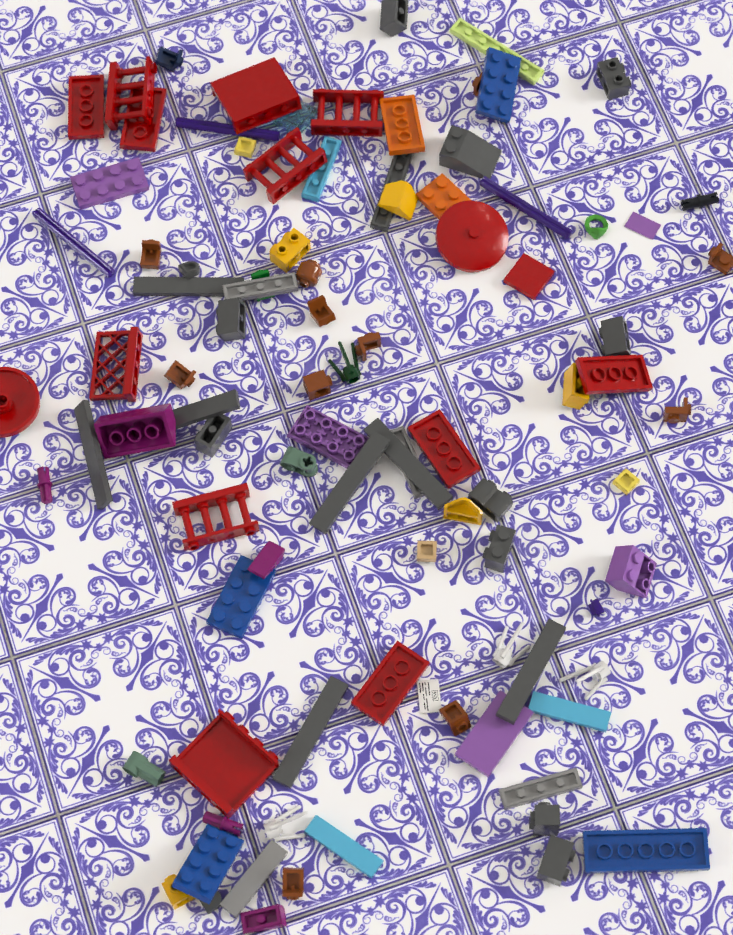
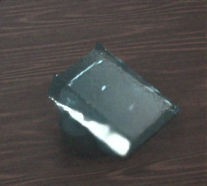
M301 101L302 109L272 120V122L277 127H285L287 133L296 127L302 133L311 124V119L315 118L318 108Z

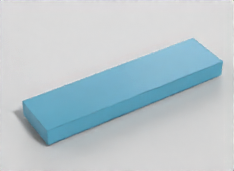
M324 136L320 147L325 150L328 162L308 177L301 198L319 202L340 150L341 140Z
M533 691L529 709L535 714L602 732L607 731L611 715L610 711Z
M315 815L304 831L305 834L371 879L384 862V860L318 815Z

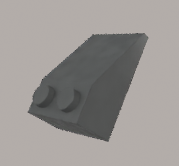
M451 125L439 153V165L481 179L484 176L491 179L502 150L469 130Z

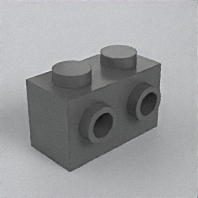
M382 0L381 31L393 37L407 29L409 0Z
M618 57L597 62L596 74L608 101L628 95L631 81L629 77H626L624 65L620 63Z
M239 297L218 300V308L216 309L218 325H216L217 335L225 342L245 339L246 304Z
M623 316L602 320L599 334L604 345H601L603 356L631 355L627 322Z
M222 414L206 419L203 428L194 438L196 450L213 458L232 430L231 418Z
M497 524L496 530L491 531L488 540L491 541L489 548L485 547L482 557L485 559V568L501 573L504 572L515 541L516 530Z
M539 802L538 805H534V811H530L529 829H533V836H558L560 805H551L550 802Z
M550 835L537 873V879L560 886L562 881L566 882L570 871L566 869L568 862H573L576 850H573L574 843Z

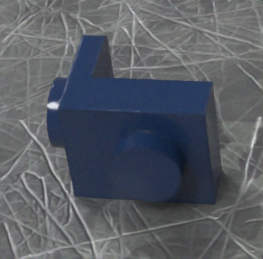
M160 46L154 63L174 72L183 63V50L180 49L175 53Z

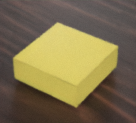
M239 136L234 154L252 158L257 144L256 140Z
M626 468L613 480V484L626 495L640 483V479Z

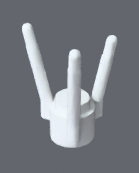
M524 622L520 623L507 646L502 648L509 629L508 626L505 627L497 649L492 655L494 657L492 659L493 662L501 668H506L507 665L511 667L530 648V645L525 646L513 658L511 657L512 652L509 651L523 628Z
M600 661L597 664L594 663L589 667L560 678L559 682L590 671L576 680L579 683L591 676L595 681L599 679V682L585 696L584 699L588 700L603 683L608 681L607 676L611 674V671L604 661Z
M298 805L277 818L268 821V823L264 824L268 839L274 838V841L278 842L281 840L305 838L306 834L281 836L280 834L284 833L283 825L307 815L308 811H303L282 820L299 810L301 805Z

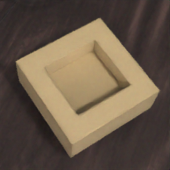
M417 540V561L436 562L437 541Z

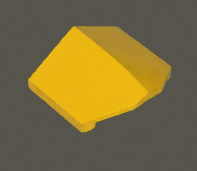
M400 180L385 184L377 206L410 221L418 198L411 184Z
M463 497L444 504V519L477 525L482 524L483 511L470 499Z

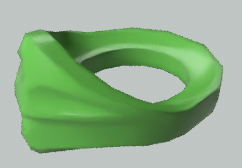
M596 214L587 217L584 224L585 230L596 240L605 234L609 226L603 216ZM593 220H598L603 224V228H591L589 223Z

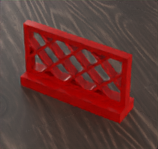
M130 327V330L102 331L96 333L89 395L91 401L127 399L128 402H136L143 335L138 327ZM128 336V341L123 345L117 342L121 337ZM101 337H109L111 341L103 346L101 344ZM116 343L120 348L111 354L108 349ZM124 351L126 358L119 362L116 357ZM106 352L110 357L101 363L99 357ZM114 360L118 365L109 371L105 366ZM104 368L108 373L100 380L97 377V373ZM122 368L124 374L118 379L114 373ZM112 376L116 381L108 388L104 382ZM120 384L123 387L122 394H114L112 390ZM101 385L106 389L101 395H95L96 389Z

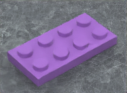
M139 157L70 177L80 210L149 190Z

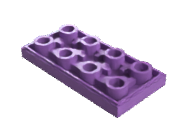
M306 405L287 434L288 438L346 469L369 439V437Z
M501 690L455 752L456 757L488 778L534 713L524 706L514 725L497 717L496 713L507 695Z

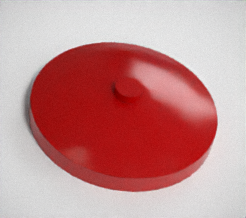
M469 200L452 205L442 214L436 227L435 240L438 251L447 263L458 270L476 273L492 268L501 260L508 246L509 234L507 225L498 211L486 203Z
M0 367V438L19 434L27 429L36 419L40 409V394L34 380L25 372L13 367Z

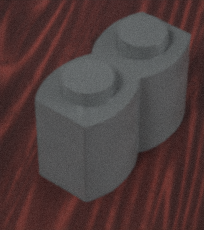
M484 478L468 494V499L497 523L513 505V500L509 493L498 490L497 485L493 481H487Z

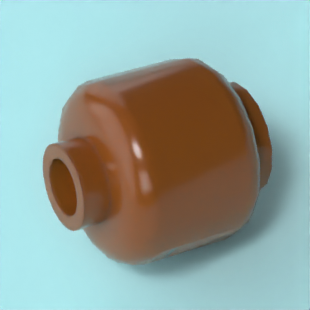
M311 259L301 262L296 272L298 284L304 288L316 286L322 275L320 264Z

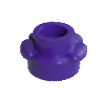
M598 598L590 599L591 604L588 607L592 615L597 614L599 617L600 614L604 613V609Z

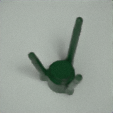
M339 341L338 345L346 363L343 373L331 359L328 362L340 376L342 382L346 381L347 384H353L360 380L362 375L359 370L355 345L351 342L353 366L349 362L342 342Z

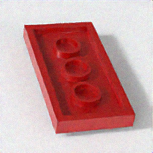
M104 74L69 76L68 139L104 138Z
M154 87L152 106L154 116L151 118V125H147L142 117L124 120L119 144L120 149L156 152L167 95L166 88ZM143 88L130 90L129 97L143 95ZM142 103L127 105L126 112L142 110Z
M643 355L578 357L575 360L585 395L649 392L653 389Z
M440 409L408 426V432L447 489L481 470Z
M396 641L353 698L351 705L384 727L426 671L430 662L399 641Z

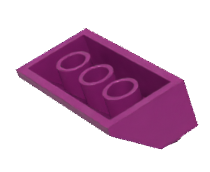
M171 403L103 415L94 423L104 459L175 447L176 420Z

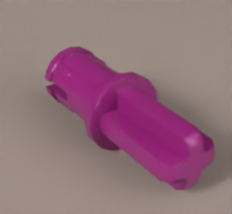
M44 466L37 469L39 480L37 487L40 489L41 502L48 504L52 503L51 487L53 484L50 482L49 467L45 466L44 471Z
M209 811L205 812L202 822L205 824L208 823L219 828L220 831L224 830L237 836L241 835V831L234 829V827L243 830L244 826L243 823L228 819L226 815L222 817Z

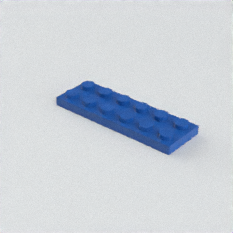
M707 828L582 832L585 874L710 870Z

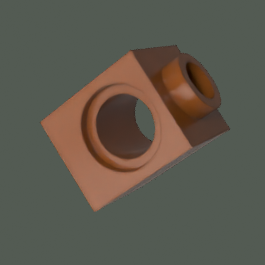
M324 369L302 377L303 386L310 401L331 394L330 386H333L332 380L329 375L326 376Z

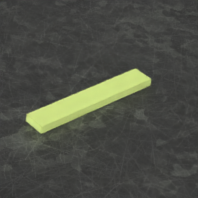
M459 18L449 29V33L486 55V50L491 47L520 57L521 63L518 76L532 85H535L544 75L545 70L462 18Z

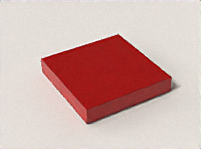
M523 253L506 275L503 282L535 300L552 278L555 271Z

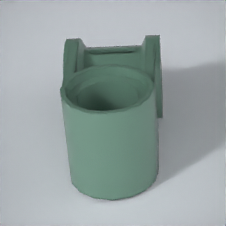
M292 446L287 448L280 462L284 469L306 477H313L318 472L315 456Z

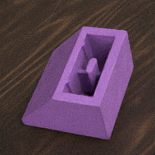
M634 545L615 546L605 582L618 591L647 598L657 563Z

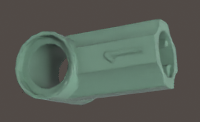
M137 751L132 752L122 767L135 778L140 777L155 787L160 785L166 774L163 769L149 762L144 755Z

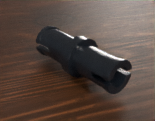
M717 192L706 195L698 194L693 198L682 199L680 201L682 210L701 209L703 206L719 203Z

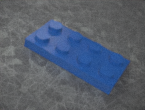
M491 47L486 50L475 113L506 124L510 122L521 63L520 57Z
M240 555L206 621L208 625L240 639H243L276 574L275 569L265 579L248 571V567L254 560Z
M207 823L174 879L172 887L210 905L243 847L245 840L223 830L220 831L219 828Z

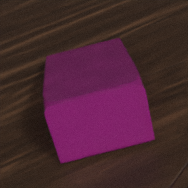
M268 541L248 567V571L265 579L283 559L285 549L272 541Z
M280 904L240 913L243 934L287 927L285 909Z

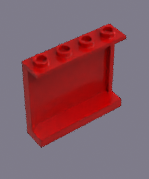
M275 57L210 82L212 94L214 97L217 96L232 121L236 134L302 109L299 94Z
M219 709V715L178 756L173 755L169 759V763L178 774L229 819L278 769L279 758L271 750L269 752L263 748L264 744L257 737L253 739L248 734L249 731L245 726L236 724L234 722L235 718L228 711L224 713Z

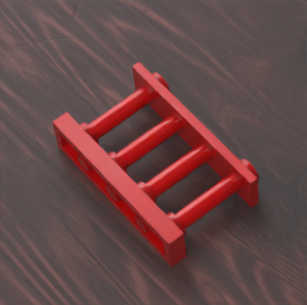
M150 56L146 57L145 66L123 69L120 68L117 61L110 62L104 121L111 131L118 130L120 120L142 117L147 125H151V118L154 116L152 106L157 66L156 63H153ZM145 73L144 81L122 84L124 76ZM143 88V95L121 98L123 91ZM142 103V110L119 113L123 105Z
M313 89V102H318L317 119H311V135L382 137L383 121L377 120L379 99L384 98V91ZM325 102L336 103L334 120H324ZM343 103H353V120H342ZM360 103H371L370 121L360 120Z
M298 127L288 132L284 138L243 169L246 181L249 182L255 177L267 188V197L272 204H275L328 162L325 150L319 147L316 151H312L301 141L302 136ZM296 145L308 157L299 162L288 150ZM281 156L294 166L287 173L274 163ZM267 167L280 177L273 184L260 173Z
M247 483L172 502L175 516H182L187 539H183L182 542L185 551L197 550L201 546L243 535L251 536L260 531L258 520L251 522L245 501L246 498L250 497ZM229 502H238L244 524L232 526L227 508ZM218 506L220 508L225 529L213 530L208 512L210 507ZM191 512H201L206 534L195 536L189 516Z

